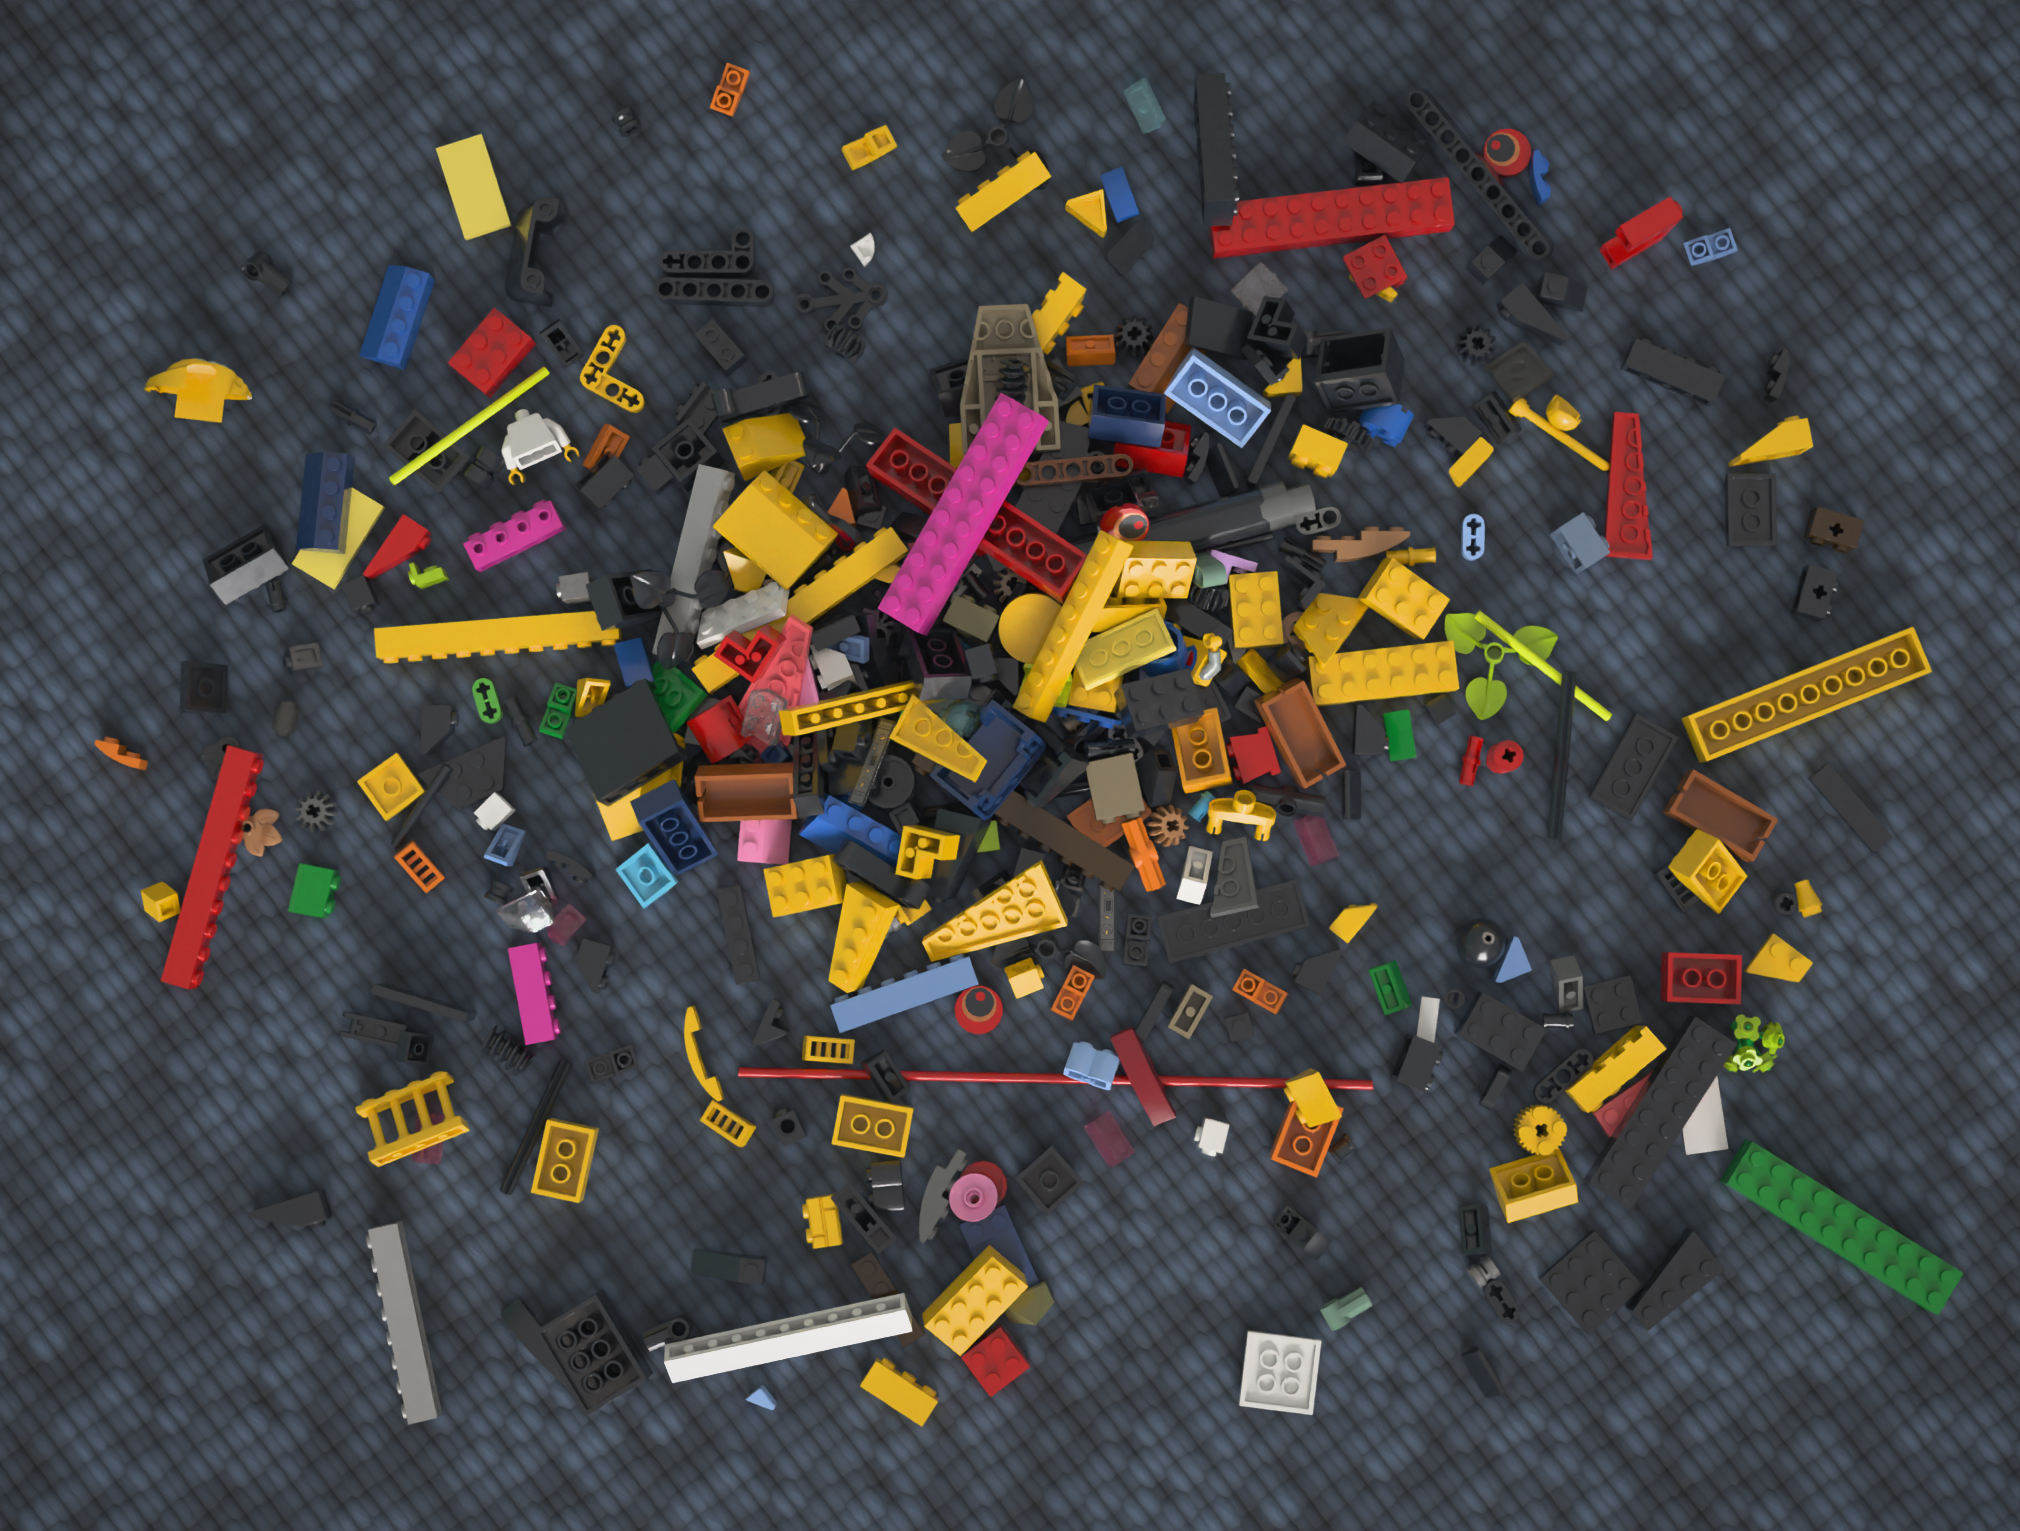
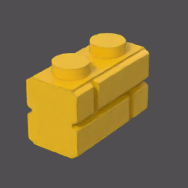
M834 1194L809 1197L806 1199V1204H802L804 1219L809 1218L810 1228L806 1229L807 1242L812 1243L813 1249L843 1244L839 1209L831 1199Z

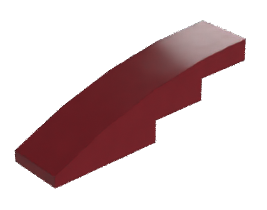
M1130 1027L1111 1035L1110 1039L1121 1064L1153 1126L1175 1118L1176 1111L1167 1098L1165 1087L1154 1070V1063L1134 1028Z

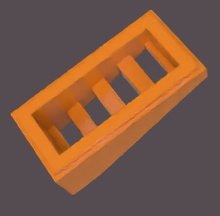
M411 840L394 855V858L425 893H428L445 878L414 840ZM414 850L416 853L405 861L403 857ZM420 857L422 861L412 869L410 865ZM427 865L429 868L418 876L416 873ZM433 872L436 876L425 884L422 880Z

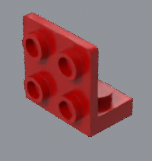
M1386 235L1343 257V261L1364 299H1368L1393 285L1396 288L1404 284L1407 279V275Z

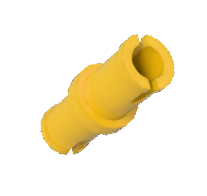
M1408 547V550H1387L1386 558H1393L1400 564H1409V566H1414L1417 563H1436L1435 547L1423 549Z

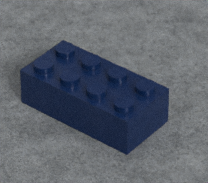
M675 779L630 801L638 823L675 877L719 855L710 833L703 822H699V816Z

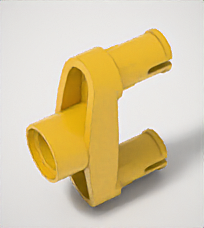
M1240 790L1235 793L1234 798H1218L1209 803L1207 811L1209 818L1206 831L1212 834L1213 827H1216L1215 834L1221 833L1223 820L1257 824L1254 837L1257 840H1261V835L1264 834L1263 841H1267L1270 837L1271 826L1275 823L1276 811L1271 806L1256 802V797L1252 792Z

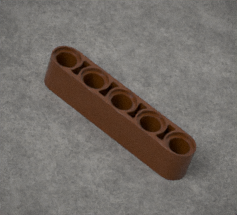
M1126 454L1026 462L1023 469L1030 471L1031 478L1028 481H1021L1017 477L1015 483L1020 487H1035L1122 479L1130 475L1133 462ZM1119 460H1124L1128 464V470L1126 472L1117 471L1115 463ZM1093 463H1101L1104 467V472L1099 475L1092 473L1090 466ZM1069 465H1076L1080 473L1075 477H1071L1066 473V468ZM1045 467H1051L1055 470L1056 474L1052 479H1046L1042 476L1041 472Z

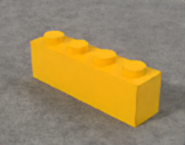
M1027 151L1017 158L1019 163L1013 168L1007 165L997 172L999 177L996 180L990 182L987 179L977 187L979 192L973 196L968 193L957 201L959 206L956 207V210L971 232L1052 177L1035 152L1030 154Z

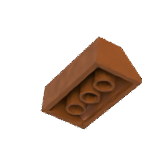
M1181 303L1177 305L1128 383L1127 389L1164 394L1178 366L1193 348L1184 345L1188 308ZM1195 348L1203 355L1207 353V351ZM1167 395L1166 414L1170 412L1175 404V401Z

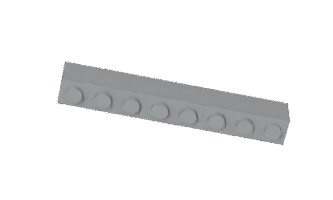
M701 464L698 465L670 578V589L675 588L682 592L697 594L694 590V585L698 576L712 569L713 562L717 557L718 541L722 536L713 528V525L729 508L728 501L730 493L734 488L735 473ZM675 595L674 604L666 609L677 625L679 633H688L694 642L695 634L699 629V618L703 608L699 605L698 599ZM663 611L652 651L656 655L661 636L667 632H674ZM694 646L692 648L690 655L687 657L686 660H684L685 662H689V658L693 653Z
M399 1221L376 1226L368 1230L369 1234L366 1235L368 1248H372L374 1256L371 1259L373 1272L377 1273L379 1282L376 1283L377 1294L383 1300L384 1306L381 1307L382 1318L388 1324L389 1331L386 1332L387 1342L393 1348L394 1355L391 1356L393 1369L397 1370L399 1379L396 1380L397 1391L403 1397L404 1404L401 1405L402 1415L404 1419L407 1418L408 1424L435 1419L442 1414L403 1222Z

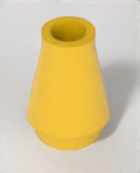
M1809 880L1795 883L1798 910L1802 912L1803 917L1822 912L1821 905L1823 904L1811 887Z

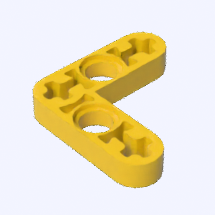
M611 325L603 332L580 374V381L589 391L628 412L638 413L645 406L643 395L636 389L608 375L626 342V334L620 326ZM618 331L620 340L613 341L611 346L615 350L612 352L603 344L606 343L609 346L612 340L609 336L610 333L615 334ZM605 351L609 353L610 359L607 363L600 364L597 362V355L600 352ZM592 364H595V366L599 369H602L603 372L601 373L599 370H597L595 374V377L597 379L596 383L591 382L590 384H588L586 376L593 375L595 369L591 366ZM617 384L619 386L618 394L608 396L606 394L607 386ZM625 389L628 390L625 393L626 396L630 398L638 396L637 400L640 402L638 406L634 404L632 407H629V401L622 398Z

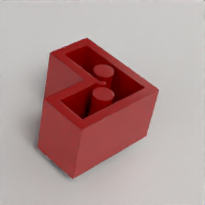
M768 624L758 630L752 641L736 630H733L725 636L713 656L752 683H756L764 676L787 637Z

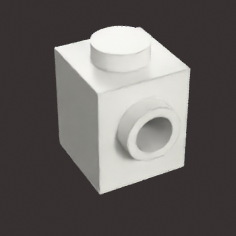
M1204 1117L1202 1127L1197 1126L1194 1141H1198L1197 1146L1202 1148L1201 1153L1216 1156V1152L1223 1153L1229 1129L1228 1123Z

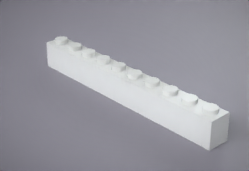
M905 1293L665 1344L664 1363L672 1383L911 1332V1312Z

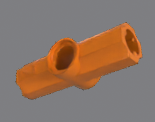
M1141 816L1120 823L1129 845L1128 851L1135 868L1138 869L1146 892L1166 885L1157 861L1159 858L1152 840H1149Z

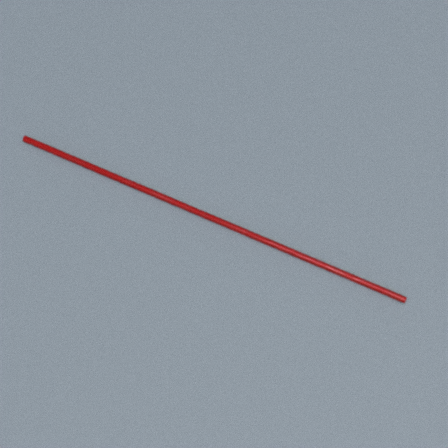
M739 1067L738 1077L871 1080L865 1070ZM900 1071L903 1078L909 1081L1089 1084L1072 1079L1064 1074ZM1115 1075L1112 1085H1131V1082L1127 1075ZM1158 1076L1164 1086L1287 1088L1285 1081L1291 1079ZM1323 1079L1328 1089H1373V1080Z

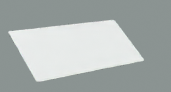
M1717 1076L1682 1129L1687 1155L1728 1149Z

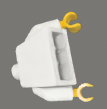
M521 409L515 413L516 422L508 425V435L505 436L501 450L507 470L511 471L509 482L512 485H516L514 481L515 474L520 476L522 483L525 482V475L518 471L517 467L522 470L562 452V447L565 450L567 461L571 462L567 456V453L571 450L575 451L579 457L578 450L570 446L569 443L571 441L559 424L549 418L542 419L539 413L530 415L526 409Z

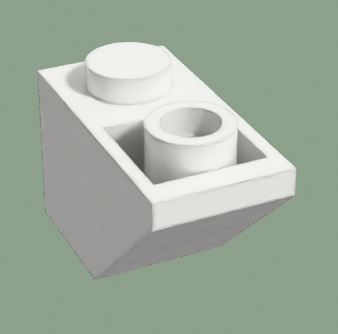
M810 645L813 655H810L809 658L814 670L819 668L821 672L817 678L822 690L827 688L829 691L847 680L853 681L857 685L845 654L828 648L817 651L813 645Z

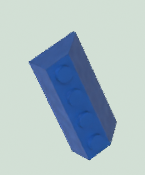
M388 265L359 354L360 357L406 371L435 279L429 273L407 266Z
M826 793L825 814L808 816L798 833L833 854H836L843 840L848 839L893 868L897 865L902 838L898 833Z

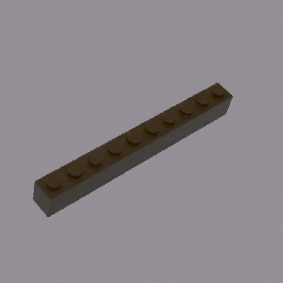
M916 753L911 761L915 764L913 769L924 776L927 773L931 774L936 765V762L919 753ZM1012 791L994 813L998 815L996 821L1008 828L1011 824L1019 828L1017 834L1027 840H1030L1031 837L1035 838L1040 842L1038 847L1048 853H1051L1052 850L1060 854L1059 860L1069 866L1072 863L1077 864L1081 867L1080 873L1090 879L1093 876L1101 879L1100 885L1111 892L1114 888L1118 891L1121 890L1135 867L1041 807L1034 808L1025 801L1023 796L1015 791Z

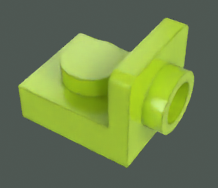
M414 562L409 564L411 569L408 571L410 581L420 589L449 579L446 570L442 567L431 566L424 569V573L421 574L417 564Z

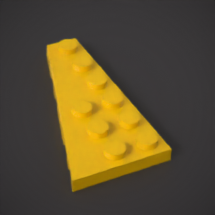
M1040 860L924 936L922 943L931 962L1061 928L1067 926L1068 919L1043 861Z

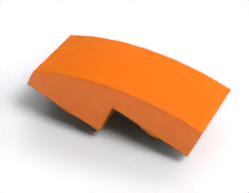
M726 63L710 108L733 116L751 71Z
M105 737L104 741L95 740L94 744L110 758L124 765L146 770L148 761L140 759L141 754L126 751L127 746L119 745L120 740Z
M1073 965L1050 1010L1072 1021L1095 976Z
M1243 969L1232 989L1276 1015L1288 996L1287 992L1246 969Z

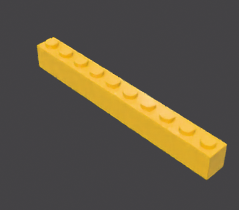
M883 527L873 535L874 539L869 543L864 541L853 549L855 553L847 558L844 555L833 563L835 567L830 571L823 570L814 577L815 581L808 586L803 584L794 591L795 595L788 600L786 616L766 624L781 633L789 617L795 615L810 625L908 555V549L892 527L889 529ZM766 624L741 634L752 641L758 630ZM718 644V645L714 648L715 651L718 649V647L720 646V644ZM715 652L709 657L703 655L694 662L696 666L692 668L709 694H713L740 675L713 656Z
M595 611L374 628L376 658L384 660V663L399 662L398 658H408V661H422L423 656H432V659L435 660L446 659L448 654H456L457 658L471 657L473 652H480L481 656L495 655V651L505 650V654L519 653V649L529 648V652L544 651L543 647L553 646V650L568 649V645L577 644V648L592 647V643L600 642L601 646H614L616 641H622L621 628L601 630Z

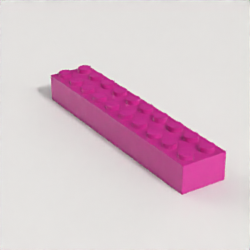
M1000 393L878 607L879 610L916 632L927 636L1047 427L1049 421L1046 418Z

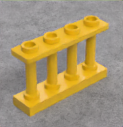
M435 1072L428 1079L410 1082L403 1089L390 1090L383 1097L367 1099L362 1102V1105L355 1107L356 1113L363 1118L368 1117L376 1143L374 1150L367 1152L370 1162L379 1167L470 1131L467 1121L461 1116L454 1114L446 1085L454 1083V1079L448 1072ZM437 1089L445 1119L440 1124L432 1125L423 1095ZM414 1098L422 1128L420 1132L409 1134L400 1104ZM388 1108L392 1110L399 1134L397 1141L392 1143H386L377 1114Z

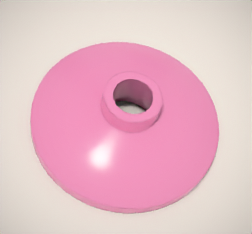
M976 1173L968 1174L958 1179L951 1188L949 1195L950 1207L954 1214L960 1219L969 1222L980 1221L989 1216L998 1200V1193L994 1183L988 1177ZM974 1197H979V1201L976 1204L971 1203Z

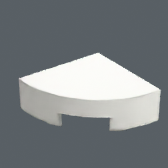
M871 233L851 245V249L864 267L870 263L875 252L874 239Z

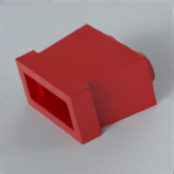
M1267 726L1257 729L1256 734L1228 738L1229 743L1225 744L1229 758H1234L1236 766L1232 767L1236 781L1240 780L1242 785L1267 772L1269 776L1281 773Z

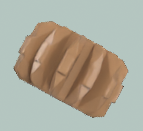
M1172 805L1165 808L1158 807L1157 813L1150 814L1153 822L1147 823L1149 827H1152L1148 834L1155 836V843L1162 842L1163 846L1169 847L1171 844L1178 845L1179 839L1186 838L1183 830H1188L1189 828L1187 825H1184L1188 817L1181 816L1182 810L1180 808L1174 809Z

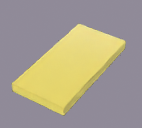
M479 134L436 148L465 240L512 226L483 135Z
M352 488L345 554L300 550L292 565L335 590L385 507Z
M1158 608L1088 639L1075 666L1087 691L1174 652L1176 647Z

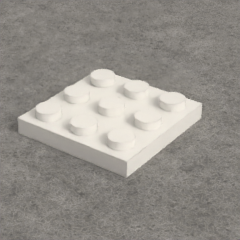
M1247 1330L1239 1406L1313 1415L1321 1340Z

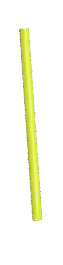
M545 367L539 369L389 477L391 483L396 485L540 382L549 375L548 370Z

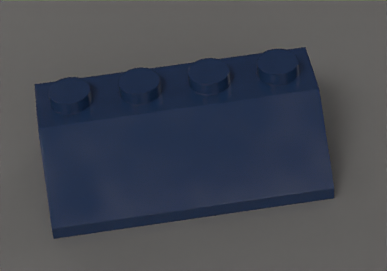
M334 452L306 454L296 550L345 554L355 459L349 454Z

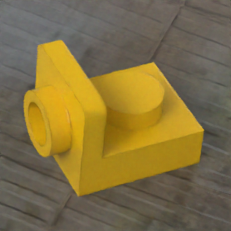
M926 899L920 909H909L899 905L895 917L900 924L905 922L908 926L931 911L932 908Z

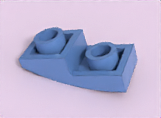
M1730 228L1683 243L1691 266L1738 252Z

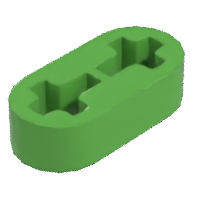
M480 678L474 682L472 687L479 716L484 722L490 724L497 723L502 718L503 711L496 687L491 680ZM482 683L490 686V689L487 690L488 699H485L483 693H478ZM489 702L492 709H497L493 719L485 716V712L488 711L487 703Z

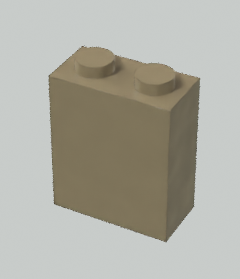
M1133 753L1089 762L1085 771L1096 821L1102 820V824L1116 822V817L1125 815L1126 819L1139 817L1140 811H1144L1145 808Z

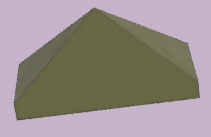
M1045 1281L1027 1288L1004 1312L1010 1323L1037 1325L1054 1304V1300Z

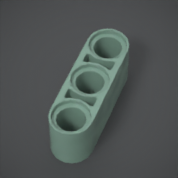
M1208 552L1195 554L1197 561L1192 577L1193 583L1200 588L1226 584V569L1221 561Z

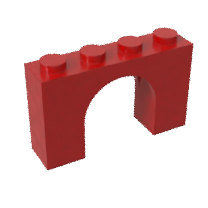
M1670 196L1620 225L1615 231L1617 236L1604 243L1599 249L1611 270L1660 242L1683 218L1680 204L1677 201H1673Z

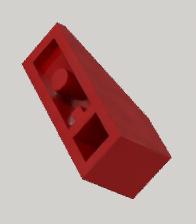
M403 514L363 572V575L372 580L415 556L421 549L425 550L431 542L430 536L432 533Z

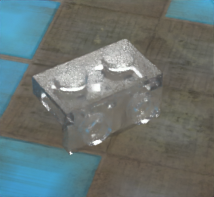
M769 688L751 691L741 735L744 737L756 736L770 746L777 745L782 728L779 710L787 708L788 700Z

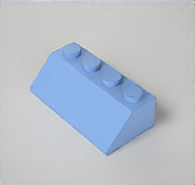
M1195 348L1190 350L1178 366L1164 391V394L1241 448H1243L1271 412L1270 401Z

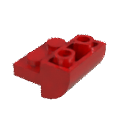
M731 695L723 698L686 722L712 764L744 746L745 743L756 737Z

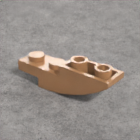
M1365 527V531H1361L1358 534V540H1355L1354 536H1342L1341 540H1331V536H1317L1316 540H1312L1310 543V551L1312 553H1334V563L1358 561L1377 556L1398 546L1410 537V531H1403V527H1390L1389 531H1379V527Z

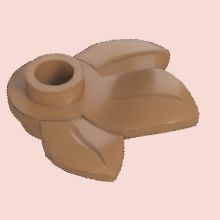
M261 809L253 816H249L246 821H243V827L241 828L244 831L243 839L246 849L251 854L262 857L265 846H273L283 841L281 834L273 826L280 815L277 811ZM249 823L251 825V831L247 833L244 830V827L246 824Z

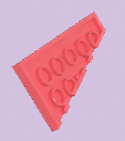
M795 615L789 617L781 631V634L787 637L776 657L764 676L756 683H751L738 706L756 736L748 741L747 744L754 746L760 754L775 739L782 740L787 749L792 742L793 736L783 735L779 710L799 705L813 627Z

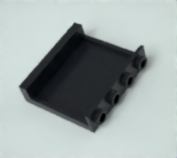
M645 678L634 682L632 687L624 692L615 694L611 700L603 705L594 707L592 712L584 717L575 719L570 726L565 728L597 802L607 807L689 757L686 749L678 745L653 691L657 688L656 685Z

